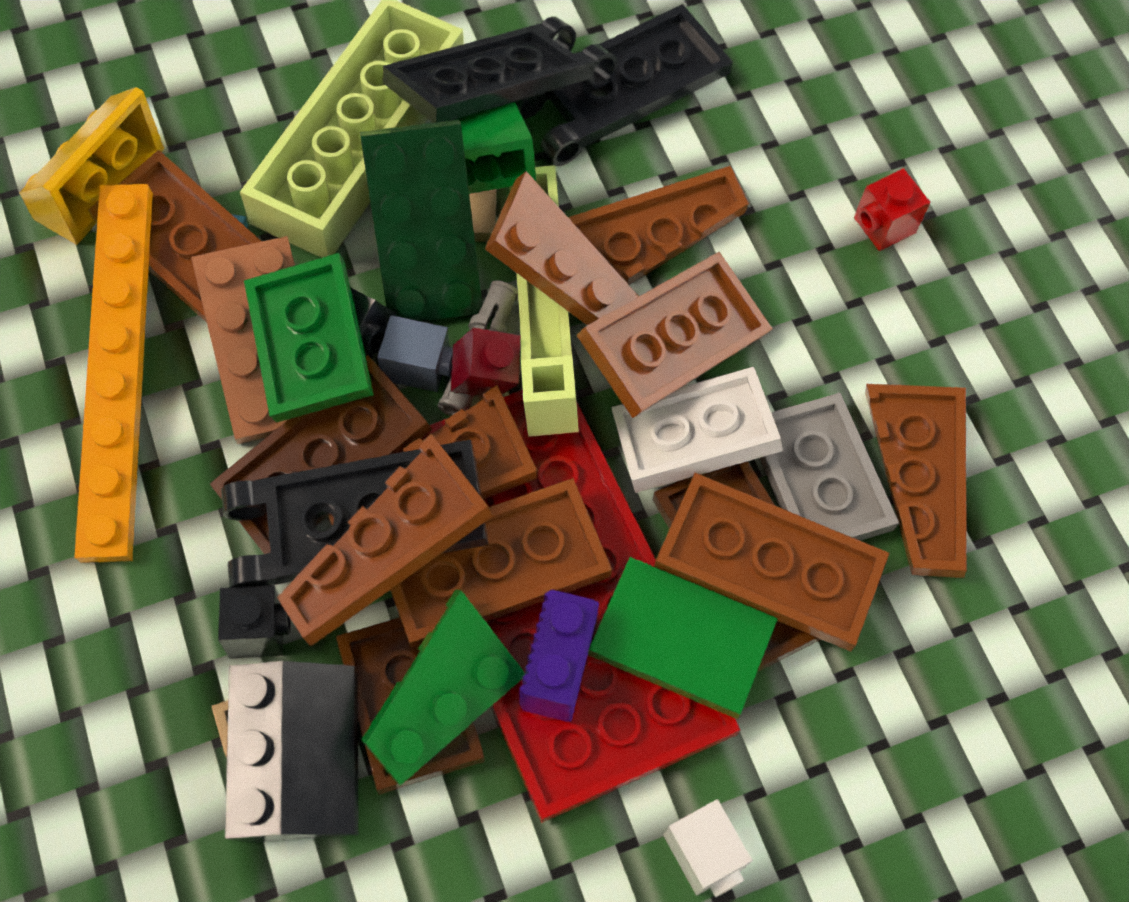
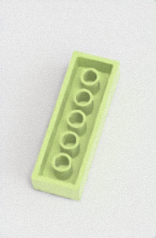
M381 0L241 189L240 194L249 224L278 238L288 236L289 243L321 258L335 254L370 203L360 132L424 124L427 120L425 116L383 84V66L464 44L463 29L397 0Z

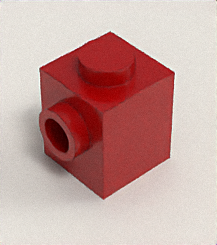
M903 168L866 186L854 219L880 252L917 233L931 202Z

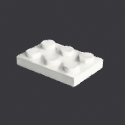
M754 367L682 387L634 418L631 417L623 404L611 407L635 493L693 477L694 473L701 475L783 451L780 434Z

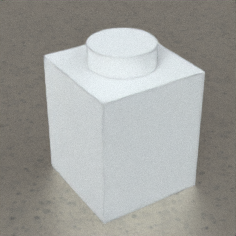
M718 799L667 828L663 836L696 896L711 889L714 896L718 897L745 881L740 871L745 869L753 860Z

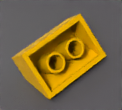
M135 87L110 96L98 110L93 111L89 115L86 123L70 140L64 142L58 148L52 159L38 173L29 178L19 194L33 220L78 245L97 224L92 219L88 209L99 200L100 185L119 184L156 151L160 150L162 152L164 150L144 91Z

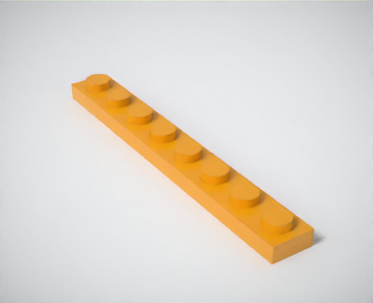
M148 184L100 185L74 556L80 563L133 561L153 193Z

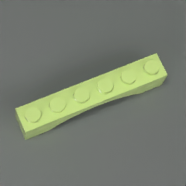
M555 165L535 167L537 184L559 207ZM517 274L523 402L528 437L579 432L568 311Z

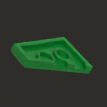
M455 589L445 605L447 609L434 630L428 632L418 648L420 652L404 678L396 683L361 739L391 778L400 786L523 679L525 672L462 590Z

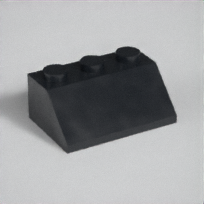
M292 661L229 666L225 839L261 843L359 835L358 668L349 665Z

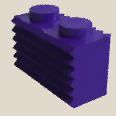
M552 589L545 593L542 612L539 614V623H537L536 633L534 634V643L531 645V654L528 655V665L525 667L523 686L520 687V706L523 711L562 721H572L596 623L599 602Z

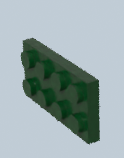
M460 120L360 132L386 307L394 311L396 317L420 322L479 314L483 304Z

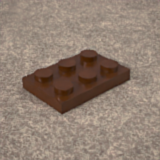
M400 617L336 636L343 664L358 668V721L362 736L370 727L396 683L402 681L420 652L418 650L419 647L410 648ZM474 722L401 786L391 778L365 745L379 795L485 762Z

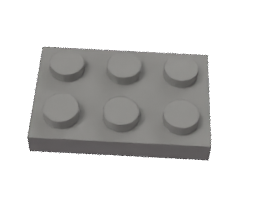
M841 393L771 412L781 437L783 451L760 457V461L780 508L860 541L895 530L899 524L898 519Z

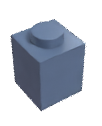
M391 315L377 357L379 368L392 383L438 392L442 375L450 376L452 372L453 347H449L448 327Z

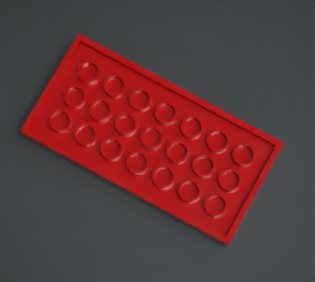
M520 390L503 398L537 469V479L487 498L484 502L488 507L560 482L574 479L612 568L611 577L568 592V594L599 602L591 640L592 644L629 557L653 567L656 559L578 403L579 432L528 437L523 390ZM446 419L431 424L432 431L421 440H424L430 434L443 427ZM544 601L486 622L524 672L526 665H528V655L531 654V645L534 643V634L536 633L539 614L542 612V603ZM589 655L587 656L572 721H562L523 711L520 706V687L523 686V679L491 706L541 823L738 735L741 731L735 718Z

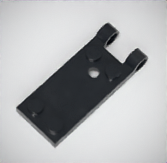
M681 4L598 44L612 53L618 61L616 74L607 85L598 88L584 80L568 85L562 90H551L515 101L522 118L528 119L536 115L543 108L546 101L550 100L568 122L567 124H560L552 128L541 141V148L553 164L562 166L575 159L582 148L729 75L733 62L689 10ZM595 90H602L607 95L596 96L592 94V92Z
M551 16L540 24L384 65L383 84L428 120L435 123L455 120L551 90H562L568 85L584 80L594 87H603L615 76L618 61L612 53L598 44L589 45L583 51L573 54L571 50L576 41L575 29L560 18Z
M471 439L441 445L481 496L475 450ZM420 449L253 481H236L225 485L221 489L223 515L225 518L237 521L252 520L263 516L267 511L271 553L247 555L230 560L227 563L229 587L270 586L292 582L326 545L334 546L349 530L350 525L348 521L362 506L368 509L388 488L385 482L400 466L406 469L421 453ZM322 515H331L334 518L332 527L326 531H318L316 529L318 518ZM486 522L441 554L489 545Z

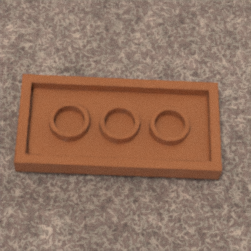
M288 236L191 257L237 444L266 438L287 421L276 423L269 416L244 280L295 266Z

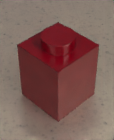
M475 327L468 331L453 345L451 392L483 397V394L498 385L503 395L519 384L521 335Z

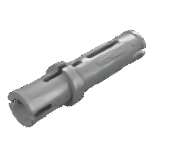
M492 281L479 314L473 315L470 320L469 330L473 327L486 329L491 317L495 316L489 330L507 333L505 324L514 302L518 298V290L506 282ZM450 378L442 399L438 402V408L449 416L454 415L461 409L466 411L469 409L474 395L451 392Z

